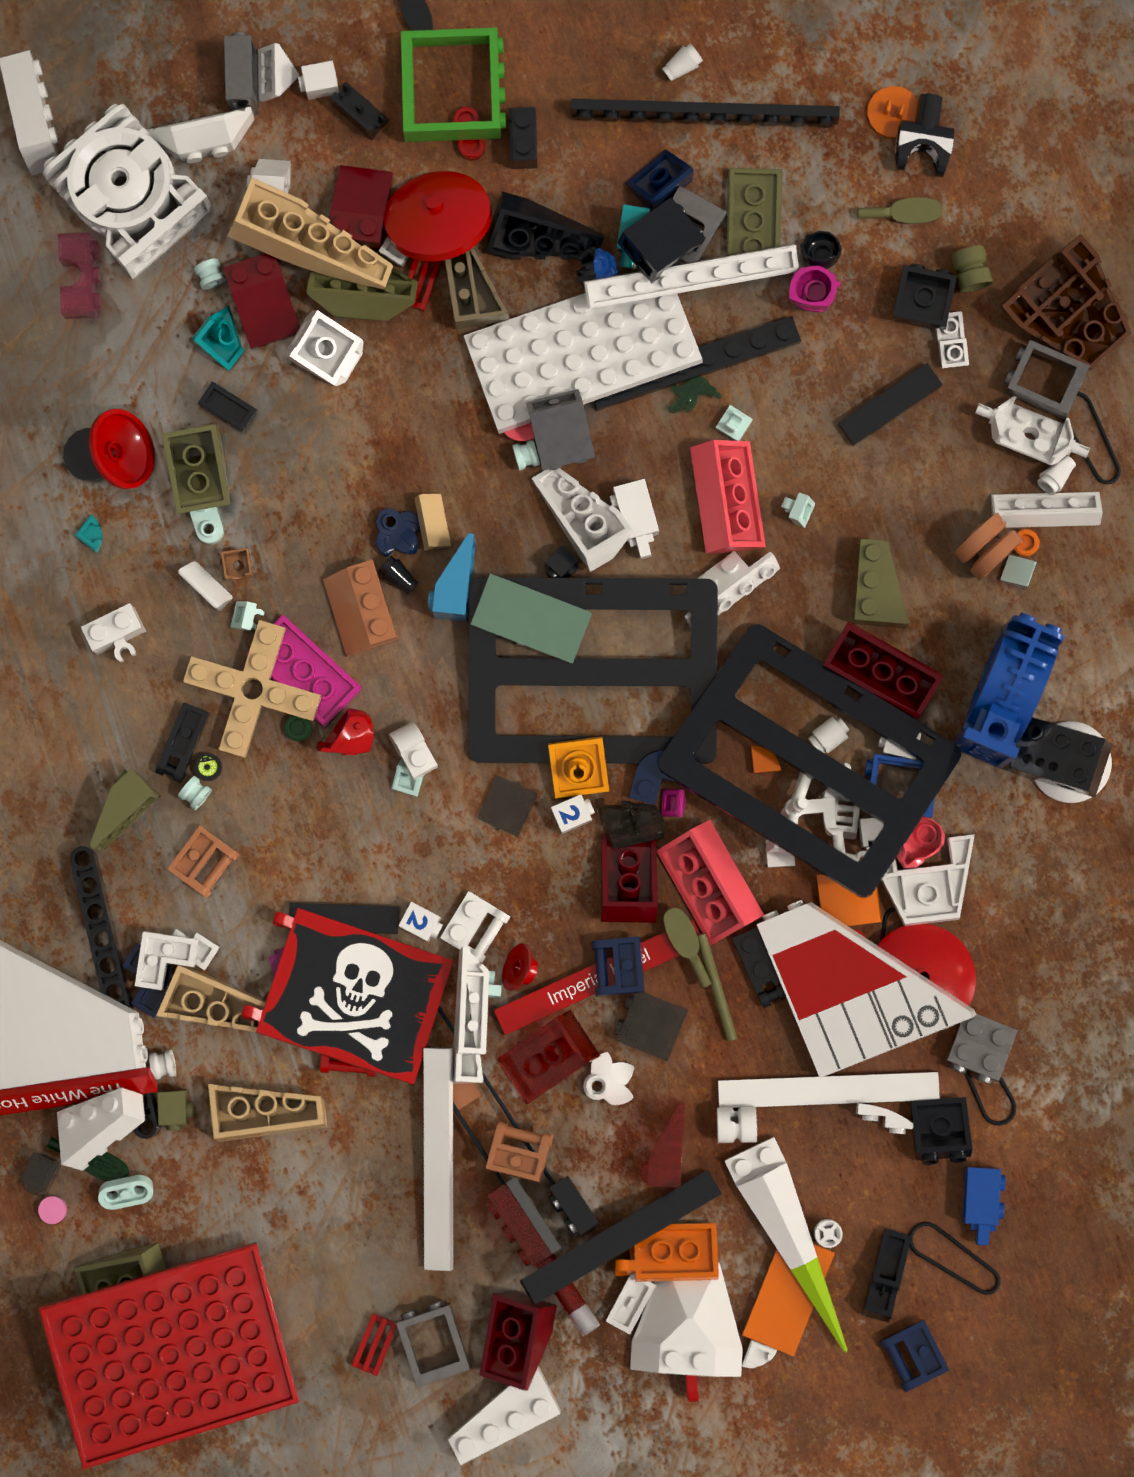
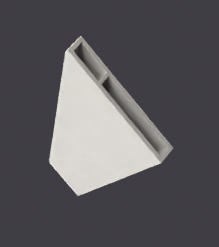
M0 940V1090L146 1068L148 1053L145 1045H143L142 1034L144 1032V1024L142 1019L139 1018V1012Z

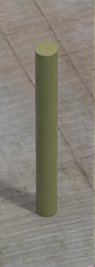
M703 933L697 935L700 946L699 950L705 970L712 983L710 986L727 1041L737 1039L736 1031L707 935Z

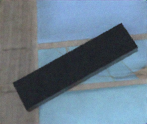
M926 363L839 422L838 425L851 444L855 446L942 387L943 384L929 364Z
M290 903L289 916L293 918L297 908L375 934H398L399 907Z

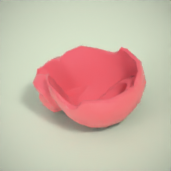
M922 817L896 857L903 868H917L925 859L932 857L941 849L945 839L942 827L934 820Z

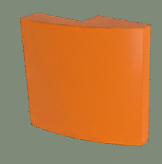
M817 875L821 909L847 926L882 922L878 887L871 896L861 898L825 875Z

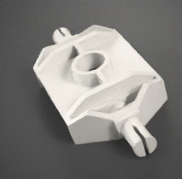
M1015 396L998 406V409H992L979 403L975 414L990 419L989 424H991L992 438L995 443L1049 465L1057 464L1066 455H1070L1071 452L1086 458L1090 451V447L1073 440L1074 434L1069 418H1066L1063 424L1014 404ZM1024 433L1032 434L1035 439H1028Z

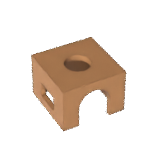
M248 548L221 552L224 575L227 581L254 577L250 550ZM242 561L243 569L236 571L233 568L234 562Z

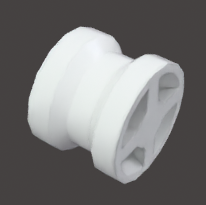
M172 1049L166 1050L163 1054L159 1055L157 1053L149 1054L150 1069L156 1080L161 1079L165 1075L169 1077L177 1075Z
M823 1219L816 1224L813 1234L815 1240L821 1246L832 1248L840 1243L843 1232L835 1221Z

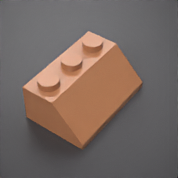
M373 559L346 567L323 579L347 657L399 641Z

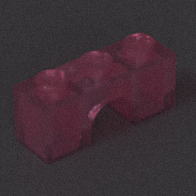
M90 232L58 234L60 263L63 267L74 266L81 270V276L77 283L72 286L60 287L61 314L65 319L97 318V309H101V295L96 293V283H100V269L95 267V257L99 256L98 240H94Z

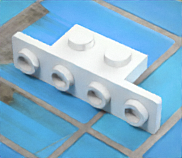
M733 551L697 579H711L716 583L718 587V615H720L722 612L730 609L742 597L750 594L754 588L766 579L771 578L780 569V566L772 552L767 553L748 567L739 555ZM688 612L685 615V619L691 628V612Z

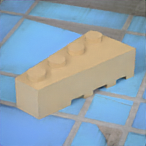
M178 965L156 1016L256 1032L259 1022L244 1019L241 1017V1013L245 1005H250L263 1011L266 1000L191 967Z

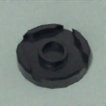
M84 428L76 431L68 438L64 446L63 459L66 468L74 477L87 482H96L104 478L96 469L90 455L89 433L91 428Z

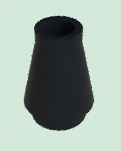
M392 555L378 571L382 575L381 579L405 591L407 594L418 584V581L414 579L400 559L396 560Z

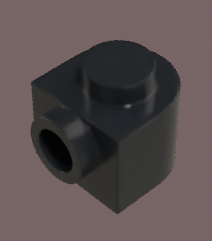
M563 545L545 562L544 567L547 569L545 574L549 578H571L579 569L576 565L579 560Z

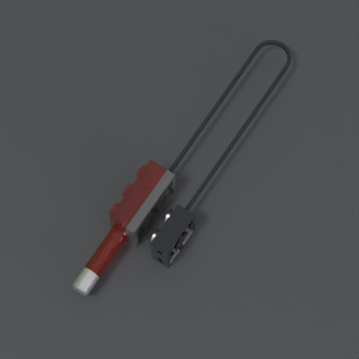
M439 1006L438 1012L454 1035L453 1025ZM482 1071L483 1081L514 1128L520 1129ZM453 1103V1111L487 1162L488 1155ZM524 1142L529 1151L535 1152L530 1143ZM544 1167L543 1173L552 1185L549 1188L551 1195L548 1196L549 1201L557 1213L562 1210L567 1218L563 1221L572 1236L578 1234L582 1238L599 1227V1222L569 1176L555 1183ZM494 1172L502 1186L487 1195L490 1202L486 1205L496 1220L500 1217L505 1223L502 1230L511 1243L516 1241L521 1249L517 1253L527 1267L531 1264L534 1269H540L557 1259L556 1255L562 1251V1248L516 1177L505 1183L501 1175ZM574 1283L554 1293L581 1336H585L599 1327V1322Z

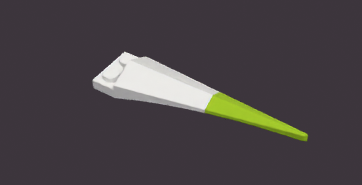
M773 1136L725 1159V1164L742 1196L842 1350L847 1353L845 1340L788 1165Z

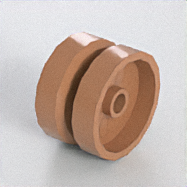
M998 512L985 523L982 522L964 539L965 542L953 553L961 563L969 562L976 555L980 557L970 568V572L978 581L990 573L1023 541L1014 530L1007 532L1000 539L996 537L1006 527L1007 523Z

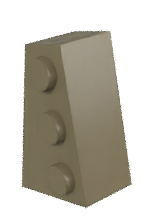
M474 248L455 258L445 260L456 329L509 320V314Z

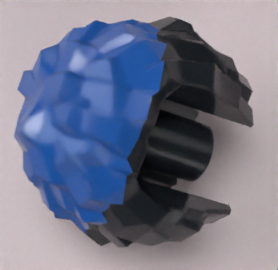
M589 248L581 252V255L576 258L577 261L582 263V268L577 270L576 274L578 282L582 284L583 288V281L611 277L618 274L615 257L601 248Z

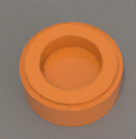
M1029 529L1018 531L1017 534L1023 541L1013 550L1014 553L1020 557L1032 556L1039 548V537L1034 531Z

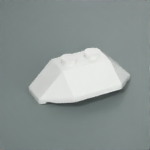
M250 106L239 110L147 129V131L168 154L181 162L197 163L203 157L213 155V157L218 158L228 155L230 151H234L254 121V115Z

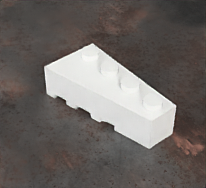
M30 50L0 58V67L19 150L32 176L43 173L45 169L43 167L44 163L49 158L59 155L56 144L59 142L56 130L51 125V120H53L51 108L45 102V98L48 97L44 82H40L39 76L43 75L39 59L34 60Z
M539 1365L527 1391L507 1385L449 1436L448 1441L460 1465L561 1414V1409Z

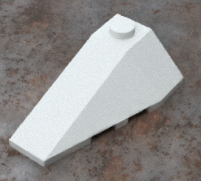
M560 468L557 470H545L532 478L536 488L589 572L612 560L633 533V530L617 508L606 504L593 491L591 493L582 487L576 479Z

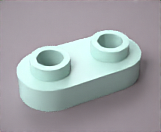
M217 507L190 512L196 534L203 543L216 544L222 539L224 528ZM208 525L214 526V531L211 534L205 533V527Z
M134 1175L107 1181L99 1188L98 1201L102 1207L109 1210L146 1203L153 1196V1182L144 1175Z

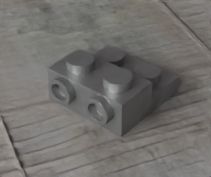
M976 1014L973 1018L960 1023L946 1061L951 1063L950 1068L957 1072L965 1074L969 1070L977 1074V1080L990 1085L992 1081L998 1082L1018 1030Z

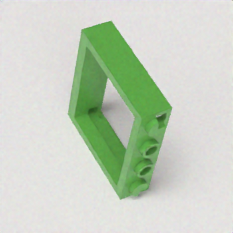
M497 28L401 31L403 133L405 142L501 139V128H506V113H500V104H505V87H500L499 79H504V62H499V54H504L503 37H498ZM490 44L492 121L415 124L413 47Z

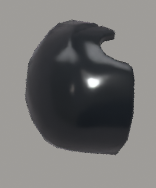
M827 231L807 234L803 243L800 244L803 260L808 266H821L829 269L838 262L842 252V246L838 238Z

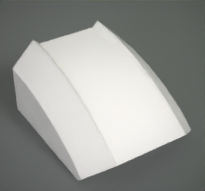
M313 310L304 319L292 342L287 347L285 357L324 381L338 386L347 381L361 358L363 340L318 310Z

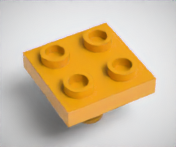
M602 736L548 743L555 798L609 792Z

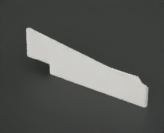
M462 946L459 950L453 1040V1084L483 1083L480 1055L486 1054L489 970L473 956L467 946Z

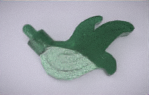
M694 377L682 386L673 385V392L679 397L674 405L668 408V411L670 413H678L688 406L684 410L687 413L696 406L700 395L705 394L711 398L716 397L718 399L722 395L704 377Z

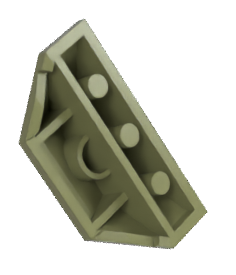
M392 268L386 287L383 290L311 271L307 295L336 317L389 321L415 304L418 281L410 279L407 275Z

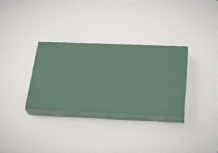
M490 573L471 625L573 664L592 612Z

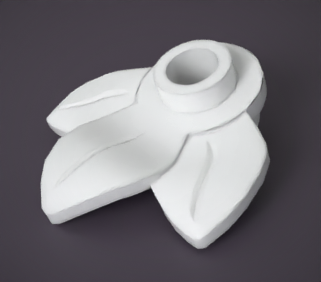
M608 1052L598 1055L591 1063V1074L584 1080L583 1088L586 1095L594 1100L604 1099L611 1105H621L633 1099V1095L625 1085L632 1077L634 1066L624 1062L612 1064V1059ZM594 1081H600L602 1083V1089L600 1091H594L592 1089V1083Z

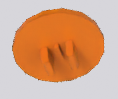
M889 86L880 89L872 96L868 104L867 117L870 126L876 133L885 138L897 139L901 119L915 122L918 100L911 91L903 87Z

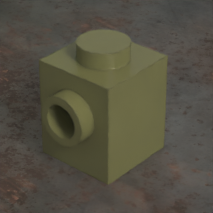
M188 1090L157 1092L159 1126L166 1125V1131L183 1130V1124H190V1118H194L193 1101L189 1102Z

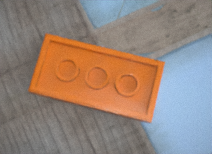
M813 1244L825 1279L835 1252ZM777 1248L742 1335L794 1357L814 1305Z

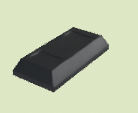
M213 381L197 403L241 432L245 430L257 412V409Z

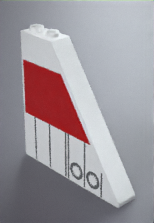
M802 900L788 905L789 911L779 915L776 910L763 915L764 921L757 924L820 1078L976 1016L973 1008L812 902L804 904Z

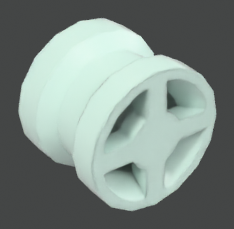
M216 258L201 262L194 267L195 274L200 276L202 290L215 288L227 280L224 273L220 272V262Z
M533 439L528 440L523 445H512L519 471L524 470L528 465H540Z
M193 776L182 788L178 797L181 800H187L190 803V807L197 810L208 798L212 789L201 785L200 780Z

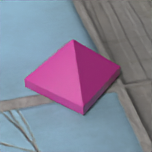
M663 789L661 817H682L686 808L685 791L683 789Z

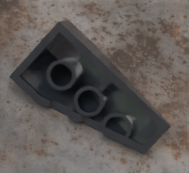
M502 191L494 212L485 252L511 260H520V257H536V260L545 259V257L576 259L581 255V252L589 248H600L604 234L528 198Z

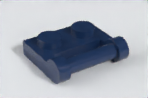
M639 936L591 942L596 960L598 986L595 988L596 997L645 992L641 938ZM607 949H613L616 983L614 986H608Z
M924 1319L879 1341L882 1349H886L902 1380L900 1385L904 1392L910 1391L949 1371ZM902 1340L920 1373L915 1377L911 1376L896 1346V1343Z

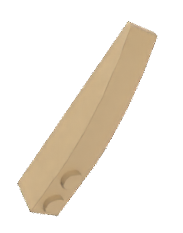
M251 178L227 237L280 260L329 277L385 289L393 268L391 263L366 245L361 246L352 240V235L345 230L341 232L329 223L330 219L323 214L319 216L308 208L309 204L302 199Z

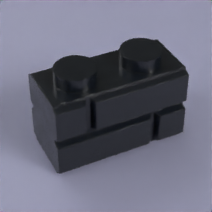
M509 108L511 169L538 168L536 108Z

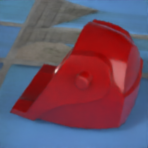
M347 709L327 739L317 742L316 750L325 753H340L341 755H357L370 752L374 740L371 716L365 711Z

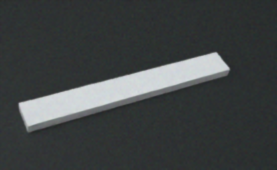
M791 244L673 265L664 270L660 278L652 284L641 271L583 282L587 308L593 309L795 273L799 270L796 245Z
M424 1048V1270H453V1048Z
M938 1072L824 1076L822 1078L718 1081L719 1108L940 1099Z

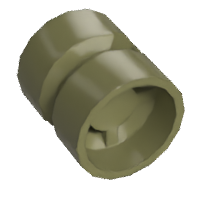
M984 246L967 247L950 255L955 271L960 272L956 279L960 293L978 291L994 283L990 268L984 266L987 263Z

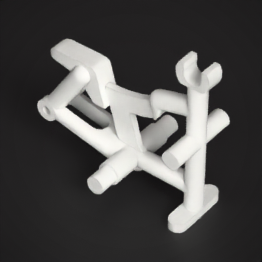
M843 763L844 766L851 769V766L848 763ZM800 772L792 797L785 803L784 808L781 810V815L798 825V819L801 815L823 813L825 832L827 835L832 836L834 848L853 860L859 861L860 857H864L867 851H860L855 855L845 853L843 832L836 825L835 798L842 797L826 789L822 792L821 799L807 800L805 797L812 778ZM768 841L766 844V853L781 852L790 854L771 841Z

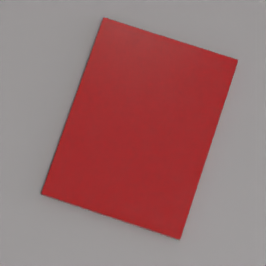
M256 1242L38 1307L83 1470L299 1403Z

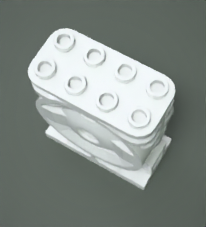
M114 104L106 110L105 116L101 120L89 124L81 137L77 140L72 139L69 141L61 154L57 157L49 158L44 163L43 176L89 228L106 237L107 249L127 274L134 279L213 211L207 195L188 176L175 174L168 155L152 138L147 129L140 124L139 120L130 113L129 109L124 104ZM119 148H135V149L131 152V151H129V150H124V149H119ZM104 151L105 154L99 157L91 167L89 173L90 188L81 194V190L85 188V175L90 167V162L97 154ZM161 163V165L154 171V185L151 194L149 195L148 199L141 206H139L146 199L150 191V171H152L156 166H158ZM124 176L127 178L122 186L114 185L118 177ZM176 203L178 207L173 211ZM106 209H109V210H112V211H118V212H123V211H128V210L134 209V210H132V211H130V212H126V213H111V212H108V211H107L106 213H104L103 215H101L100 217H98V216H99L102 212H104Z

